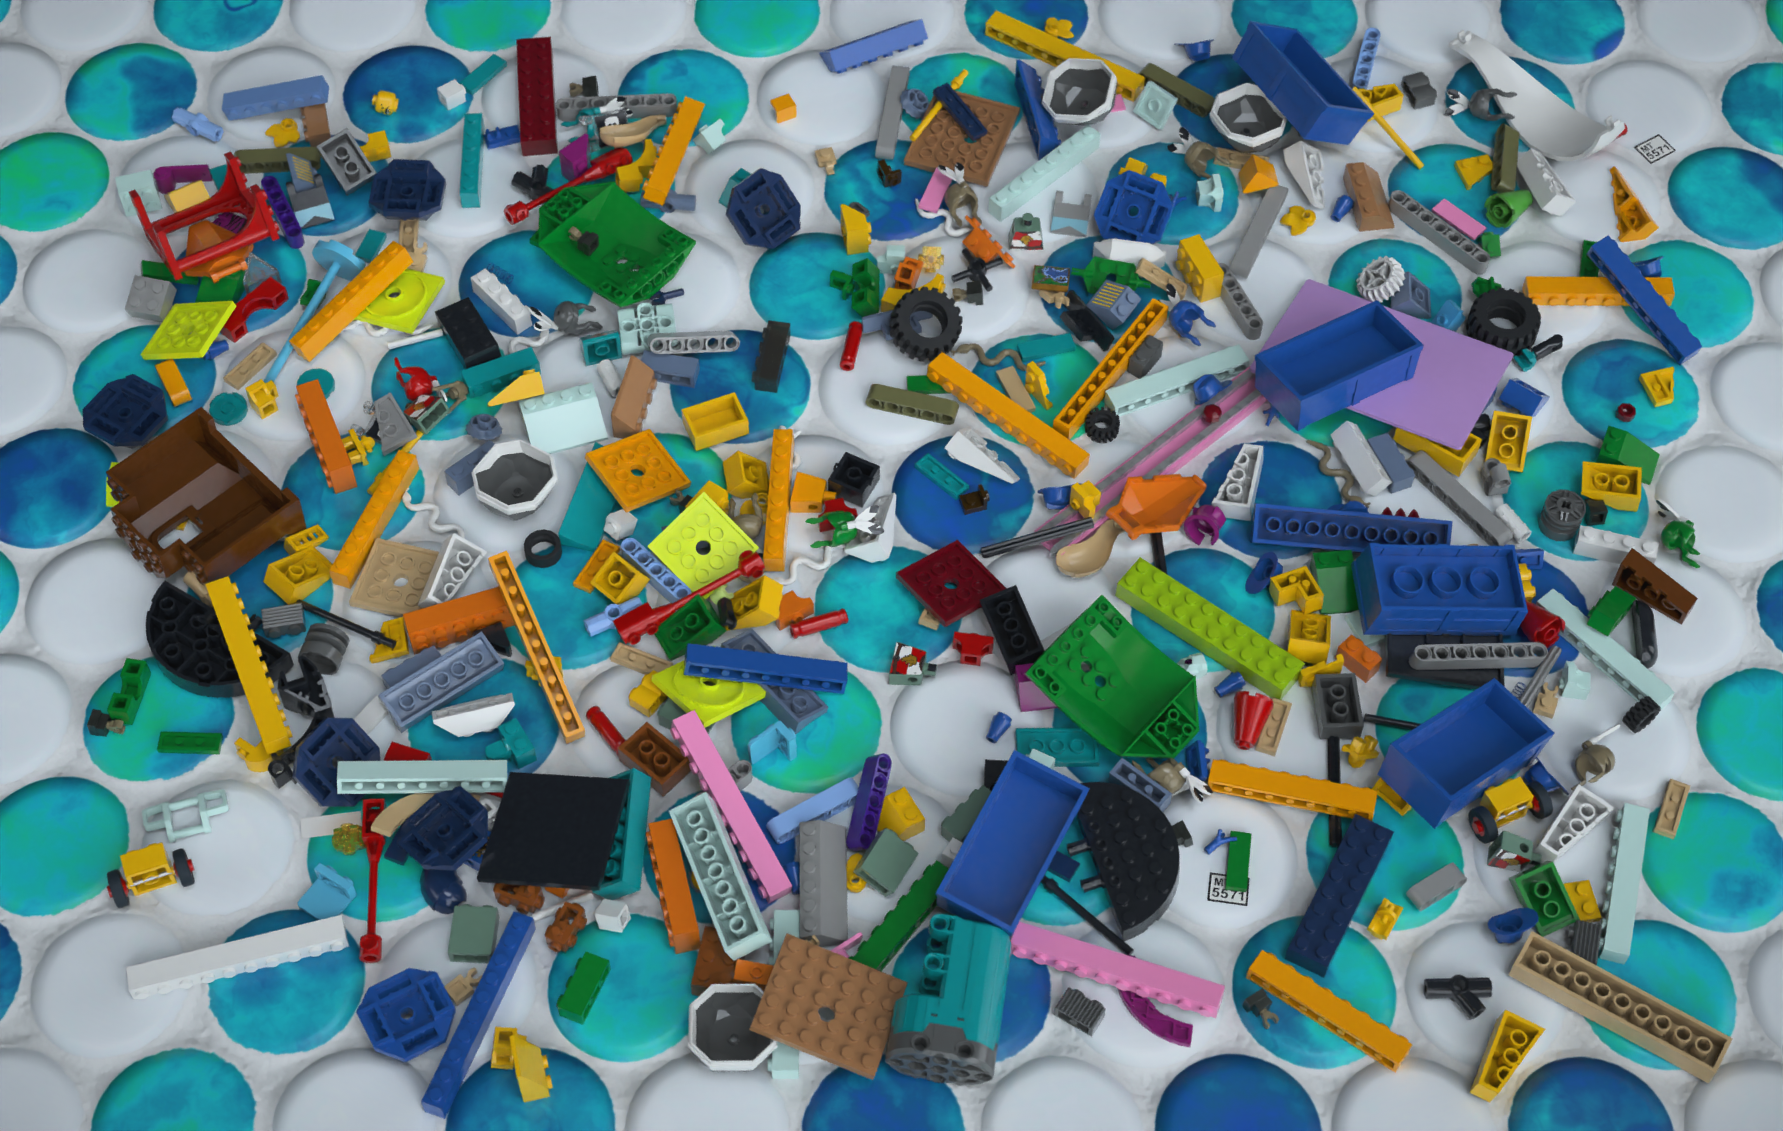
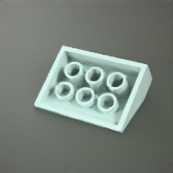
M592 383L519 401L521 416L530 444L548 454L608 440L602 413Z

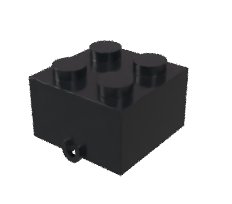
M845 452L839 463L834 465V471L828 479V491L837 492V497L863 507L880 480V466Z

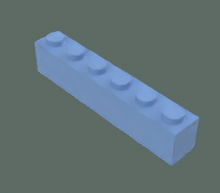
M323 75L224 93L222 111L228 120L231 121L327 103L329 86Z

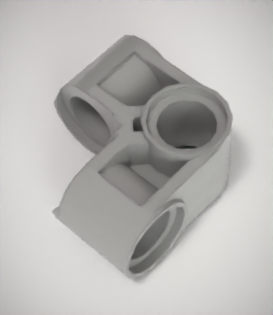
M1488 459L1485 461L1480 473L1486 495L1507 494L1511 479L1506 465L1500 463L1498 459Z

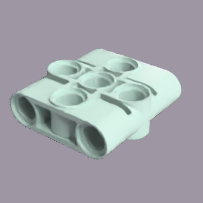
M644 302L635 308L617 309L623 355L643 353L644 350L651 351L647 345V338L651 334L676 333L672 303L652 306L650 303ZM677 339L671 342L672 347L678 345ZM658 340L653 342L652 347H658L660 345V343H658Z

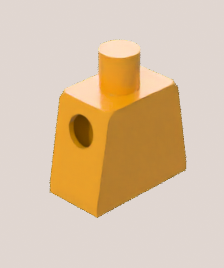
M797 472L790 500L791 512L820 513L823 510L824 501L836 499L837 492L827 491V481L825 479Z

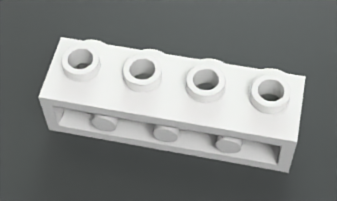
M485 268L471 277L473 292L517 335L532 326V313L529 311V307L524 306L515 294L512 295L507 286L498 281L494 273H490Z
M1346 421L1330 434L1333 439V445L1343 455L1341 456L1342 460L1349 465L1351 475L1358 480L1359 488L1364 494L1376 496L1392 483L1357 424Z
M1580 525L1575 538L1573 554L1621 564L1631 548H1633L1654 564L1657 558L1659 543Z

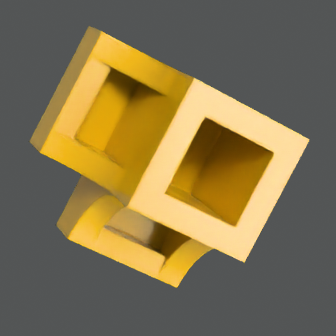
M260 379L245 388L250 405L261 419L278 411L275 399L279 395L276 385L272 380L264 383Z
M1089 480L1081 485L1077 482L1071 486L1070 505L1084 518L1092 517L1093 519L1095 508L1100 504L1101 492Z
M495 1027L491 1068L513 1069L514 1060L509 1036L515 1035L525 1041L527 1036L518 1034L517 1028Z

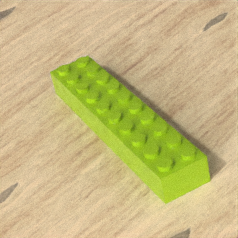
M1141 557L1117 583L1116 597L1231 672L1235 673L1238 671L1245 681L1271 698L1282 700L1298 680L1300 670L1304 668V662Z

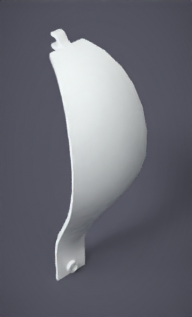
M1461 30L1457 33V38L1449 42L1448 47L1466 56L1475 64L1489 89H1500L1506 93L1515 92L1517 96L1512 98L1494 95L1493 97L1502 114L1509 113L1515 116L1514 119H1506L1510 127L1519 132V138L1529 148L1541 152L1545 157L1558 161H1574L1584 158L1606 147L1625 129L1624 122L1618 119L1613 122L1612 115L1605 119L1606 126L1576 111L1544 87L1502 51L1469 30L1465 33L1464 30Z

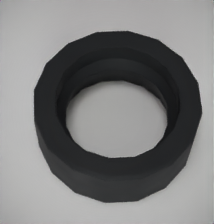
M545 529L530 533L524 542L526 559L531 565L539 568H546L556 564L562 555L561 541L558 535ZM540 542L552 543L555 548L551 553L543 556L535 555L531 550L535 544Z

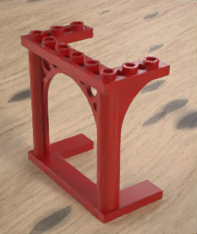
M231 151L224 154L227 163L225 180L220 189L211 198L150 223L137 191L132 190L128 192L148 241L175 280L183 278L182 272L268 237L272 241L279 239L277 232L280 229L277 222L273 221L272 216L274 213L271 206L266 203L268 197L265 190H261L257 184L250 186V188L246 187L245 183L248 181L244 172L240 171L241 162L238 156L235 157ZM236 212L247 217L246 225L233 237L178 260L175 259L166 237L168 233L218 213Z

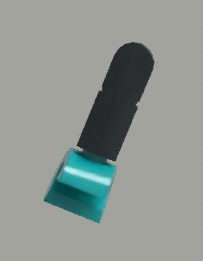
M1556 334L1532 347L1531 352L1529 349H1523L1521 351L1523 354L1515 356L1513 359L1526 372L1533 368L1536 360L1538 361L1552 352L1561 349L1563 337Z

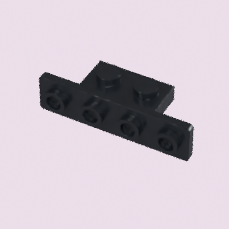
M1069 290L1066 296L1069 298V306L1063 304L1068 311L1062 312L1060 318L1081 342L1094 340L1103 351H1108L1114 336L1074 290Z

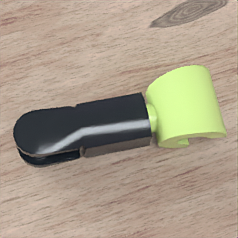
M726 583L717 588L710 595V599L718 607L720 625H726L728 629L733 630L737 625L731 601L734 594L726 592Z

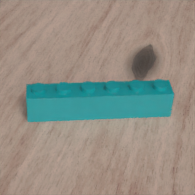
M482 113L464 114L460 180L462 208H480L485 131Z

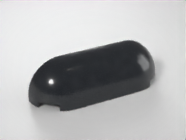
M1635 600L1632 605L1636 656L1641 664L1648 669L1656 663L1658 657L1655 619L1652 609L1645 602Z

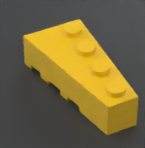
M1395 84L1375 86L1371 90L1358 89L1364 97L1367 96L1370 104L1381 116L1401 109L1404 95Z
M1505 1009L1496 1020L1469 1093L1491 1102L1546 1029Z

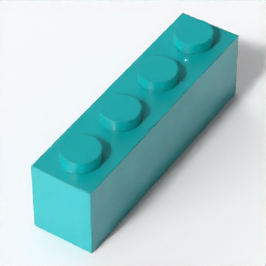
M532 347L462 370L461 374L463 383L467 386L468 394L472 399L509 386L523 375V371L535 369V372H540L541 374V369Z

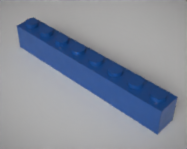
M1608 235L1590 247L1587 253L1589 258L1679 365L1700 351L1702 345L1699 339L1691 334L1687 325L1681 322L1676 312L1670 309L1665 303L1664 298L1643 277L1640 269L1632 264L1628 255L1621 251L1615 240L1611 239Z
M687 643L684 675L844 694L847 685L848 663Z

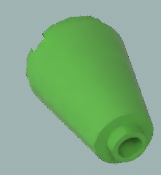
M1525 189L1493 194L1486 199L1484 208H1487L1486 217L1493 226L1507 228L1532 205L1533 197Z

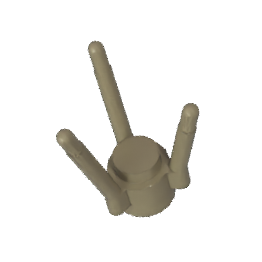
M459 380L432 388V391L450 388L445 393L446 397L450 396L451 399H457L449 408L450 412L467 399V386Z

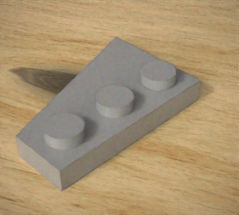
M391 392L374 401L382 444L381 448L384 456L417 438L416 433Z

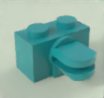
M517 718L498 726L500 740L485 748L487 760H506L509 758L510 761H514L518 769L537 761L535 748Z

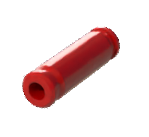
M853 321L849 324L839 364L841 369L845 371L854 369L862 337V323L858 321Z
M842 608L839 611H831L798 621L795 624L791 623L789 627L792 637L797 639L799 636L803 637L840 626L843 623L847 624L848 616L846 610Z
M599 706L591 707L586 712L587 719H590L591 724L619 757L618 747L626 741L604 712L601 711Z

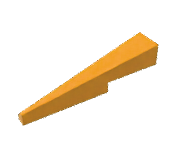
M1613 166L1610 169V173L1613 178L1611 185L1614 187L1615 215L1618 218L1617 228L1620 233L1618 239L1621 242L1645 240L1659 227L1621 172Z

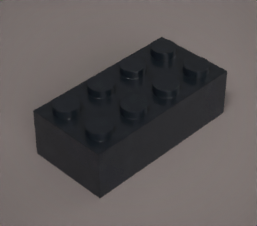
M469 297L435 311L440 329H442L465 369L501 357L498 343Z
M1014 585L980 599L983 612L1010 675L1015 674V665L1034 663L1045 650L1017 586Z

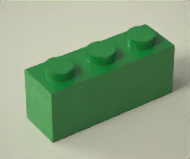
M1616 586L1611 591L1607 590L1604 596L1589 611L1587 616L1590 619L1587 625L1609 636L1628 614L1636 597Z
M585 952L583 958L580 957L575 966L576 971L573 976L569 977L566 983L567 989L564 995L561 994L556 1004L559 1016L582 1025L611 970L609 960L589 952Z

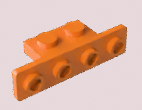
M966 215L964 218L974 230L962 241L963 244L976 258L983 259L985 263L994 260L999 255L1014 269L1016 266L1012 262L1014 260L1008 252L1003 253L1001 251L1003 247L996 240L993 242L990 239L992 235L985 228L982 230L979 227L981 223L975 217L971 219Z

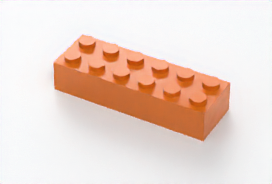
M318 379L296 386L298 394H295V398L299 405L298 408L301 416L305 419L303 420L305 427L309 432L312 445L315 447V453L320 461L322 471L325 473L328 487H333L335 494L358 487L350 459Z
M499 587L403 614L414 654H418L423 649L430 648L433 645L436 648H443L452 643L466 641L473 637L474 631L499 622L502 623L504 629L515 625Z
M672 818L648 823L649 832H646L647 845L656 878L657 891H659L669 945L675 948L676 954L700 949L699 928L676 828Z

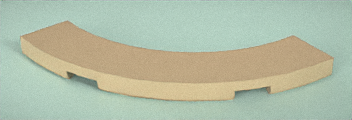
M415 793L394 802L378 815L371 825V831L391 837L393 832L436 793ZM470 793L476 800L480 801L479 795Z

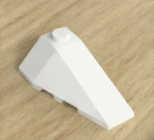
M1299 141L1283 150L1284 162L1310 203L1315 207L1324 209V190L1321 187V184L1324 183V178L1321 176L1324 166L1320 150Z
M971 427L958 430L944 447L948 451V455L955 460L957 459L1012 484L1020 480L1017 474L1005 462L998 460V454L994 450L988 449L986 447L987 442Z
M895 492L876 499L873 505H878L879 510L873 518L867 521L880 525L884 529V533L875 535L858 530L856 538L846 544L844 551L847 554L871 563L884 561L889 558L894 538Z

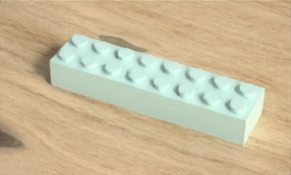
M704 792L670 810V816L725 953L735 961L772 942L715 801L707 792Z

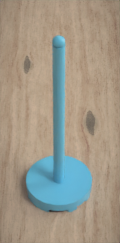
M319 240L315 245L312 255L327 270V273L266 375L264 383L270 380L275 381L293 350L289 340L310 321L335 276L352 281L365 268V261L353 255L354 251L351 248L334 240L329 242Z

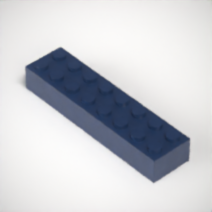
M1355 814L1288 947L1285 960L1323 978L1325 977L1383 859L1394 831Z

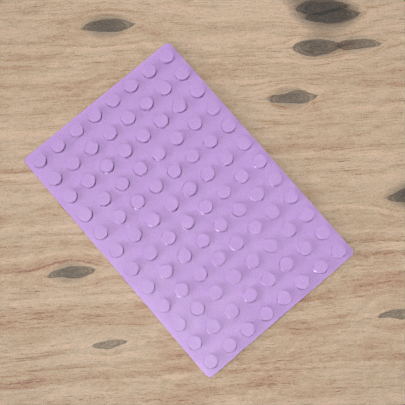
M1308 279L1260 352L1371 303V301ZM1385 307L1424 345L1414 377L1346 408L1453 449L1461 450L1513 359L1514 354ZM1255 360L1250 366V372L1255 373L1256 369Z

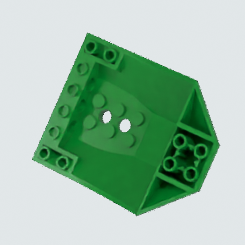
M615 181L565 187L539 208V247L569 275L618 307H624L651 298L675 277L696 244L694 239L667 225L643 208L618 187ZM572 226L576 227L582 235L586 231L598 234L599 246L590 256H587L578 249L577 241L571 240L568 237L571 234L568 231ZM621 259L627 260L626 263H617Z
M1100 595L1075 619L1025 673L1070 720L1100 745L1119 757L1175 758L1199 732L1196 675L1190 674L1155 647L1103 595ZM1081 663H1086L1089 666V672H1084L1081 669ZM1097 676L1104 679L1105 684L1103 687L1096 685L1095 678Z

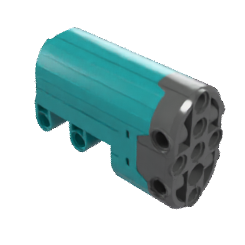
M936 914L931 918L929 925L930 937L927 940V955L923 962L924 975L920 983L921 994L905 995L894 1003L885 1061L896 1071L913 1078H925L933 1082H949L956 1085L982 1084L992 1080L995 1072L1012 944L1009 934L995 925L963 919L958 916ZM940 925L943 929H937L934 926ZM937 944L940 948H934L931 945ZM934 964L937 968L932 969L928 965ZM926 983H932V984H934L935 986H934V987H928V986H926L925 984H926Z

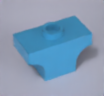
M1450 299L1444 303L1431 323L1456 332L1466 317L1462 314L1463 311Z

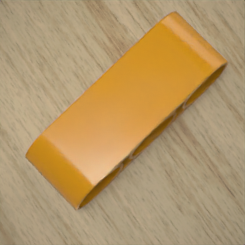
M173 359L155 365L156 371L174 407L192 400L191 394Z

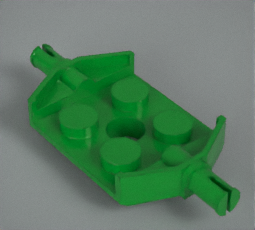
M1094 256L1085 269L1072 267L1071 275L1084 278L1087 291L1091 294L1096 293L1109 274H1114L1117 277L1115 283L1129 286L1134 292L1139 287L1151 288L1150 281L1141 280L1138 274L1135 273L1136 267L1134 263Z

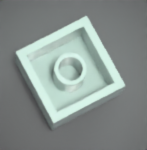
M151 170L115 177L118 194L126 217L137 215L128 193L132 190H136L139 194L146 212L162 209L159 192Z

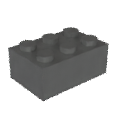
M348 128L316 146L318 153L347 196L373 181L374 176L377 174Z
M1355 673L1315 674L1312 693L1319 738L1329 739L1330 736H1338L1339 739L1361 737L1364 723Z

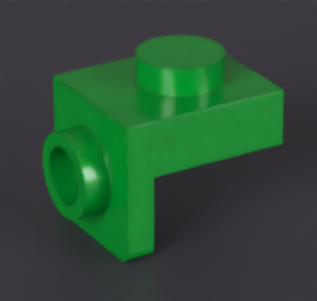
M1484 232L1477 238L1481 248L1490 257L1501 256L1499 234L1494 235L1493 232Z
M832 270L830 274V287L842 290V299L847 300L848 296L852 295L855 289L852 276Z
M314 279L307 281V290L300 298V305L308 306L322 281ZM326 294L324 295L323 299L321 300L319 306H320V305L322 304V302L325 300Z

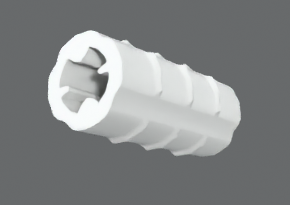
M606 359L597 365V370L606 384L607 390L610 391L613 397L617 398L622 378L612 361Z
M1503 504L1495 510L1494 515L1511 530L1513 538L1518 543H1522L1529 538L1532 531L1508 504Z

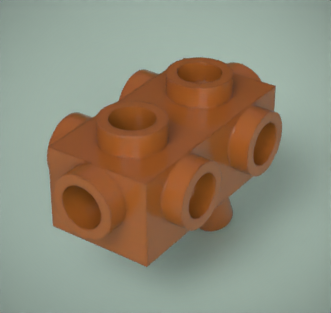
M495 883L493 888L495 898L500 905L508 907L509 904L516 906V909L523 914H528V912L535 913L536 909L542 908L545 901L540 886Z
M565 901L563 907L558 908L554 923L549 925L545 932L548 947L552 951L557 953L561 950L567 952L569 947L573 948L575 946L578 930H583L587 923L585 909L581 905Z

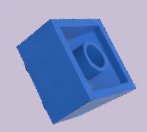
M1518 378L1509 379L1499 397L1503 401L1502 405L1510 409L1514 407L1519 410L1518 413L1520 415L1532 417L1538 414L1550 398L1547 394Z

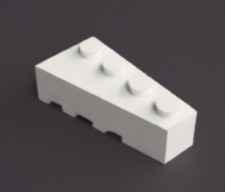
M1530 148L1517 161L1519 173L1524 177L1542 210L1547 211L1551 215L1562 216L1576 202L1541 152Z
M1243 445L1234 461V466L1227 474L1224 484L1219 488V493L1216 498L1214 497L1212 506H1218L1225 515V518L1251 521L1264 460L1263 446Z
M455 533L450 535L443 541L418 606L426 608L450 601L487 551Z
M1578 784L1533 852L1541 854L1543 862L1553 861L1554 863L1602 822L1614 807Z

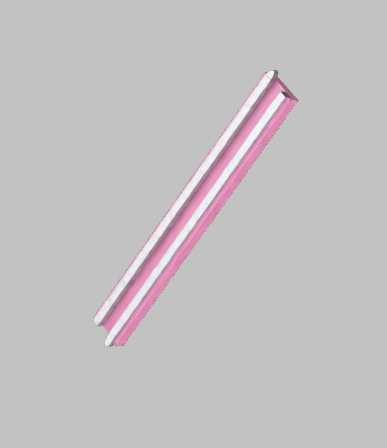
M1250 366L1233 378L1230 386L1218 392L1209 401L1195 407L1097 482L1094 486L1101 492L1100 504L1095 508L1094 528L1042 542L1041 544L1050 551V556H1057L1060 549L1071 546V544H1078L1088 540L1102 524L1110 520L1106 516V512L1111 507L1119 504L1128 477L1142 476L1144 480L1152 479L1154 475L1174 474L1268 400L1255 388V373L1250 372ZM1214 404L1220 407L1222 415L1219 422L1209 423L1204 420L1202 414L1205 406ZM1069 504L1037 528L1035 532L1084 519V517Z

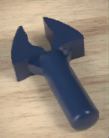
M680 288L665 293L659 290L650 298L652 306L665 304L667 299L683 296L684 290Z

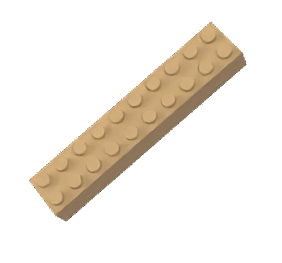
M1533 931L1530 933L1509 973V976L1707 1083H1710L1716 1074L1733 1039Z

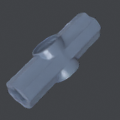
M670 189L662 206L644 199L645 192L642 191L641 193L642 207L660 208L664 213H672L675 210L694 211L696 207V195L677 194L674 190Z

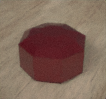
M1622 403L1616 410V416L1622 422H1630L1636 415L1635 407L1631 404Z
M1210 404L1205 406L1202 416L1206 422L1216 423L1219 422L1222 411L1219 406Z

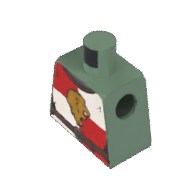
M1025 213L1022 217L1013 219L1008 234L1009 250H1043L1040 218L1033 217L1031 213Z
M420 395L412 403L406 404L404 415L414 428L427 435L450 412V409L440 396Z
M896 642L889 672V684L921 685L924 675H936L937 664L926 663V651Z
M1503 830L1489 846L1487 866L1521 872L1528 864L1534 866L1540 864L1542 856L1533 852L1532 841Z

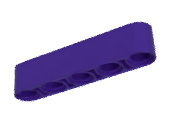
M274 176L264 177L261 180L262 189L267 194V202L273 210L288 245L293 249L303 247L305 241L302 229L277 179Z
M885 753L869 756L865 760L846 838L847 847L851 851L868 849L875 838L892 767L891 758Z

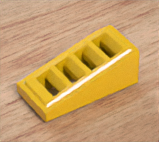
M317 524L286 537L284 549L289 555H292L312 546L316 548L327 541L329 536Z

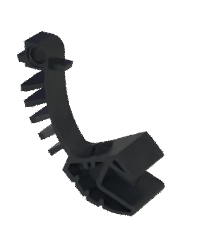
M305 656L298 658L304 677L288 682L284 671H281L277 688L284 708L314 717L304 735L280 756L276 753L271 754L273 761L269 764L268 771L273 783L279 789L290 780L295 785L297 783L292 777L293 772L288 766L291 763L294 765L296 747L324 718H335L323 677L317 667Z

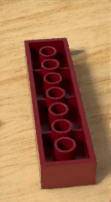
M551 37L516 39L523 156L558 154Z

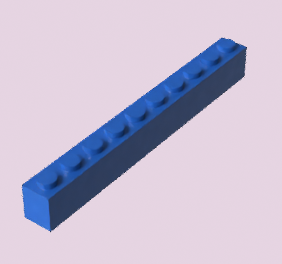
M513 912L421 1101L425 1112L444 1119L446 1118L536 930L532 917Z

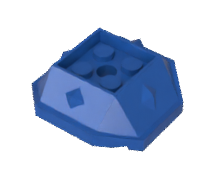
M1128 170L1107 181L1095 210L1094 218L1103 239L1114 238L1145 242L1153 245L1162 240L1174 206L1162 182ZM1137 207L1139 210L1138 214L1131 216V210Z
M408 968L369 987L356 1013L375 1051L407 1062L447 1041L456 1009L437 972ZM412 1014L411 1018L403 1019L405 1015Z

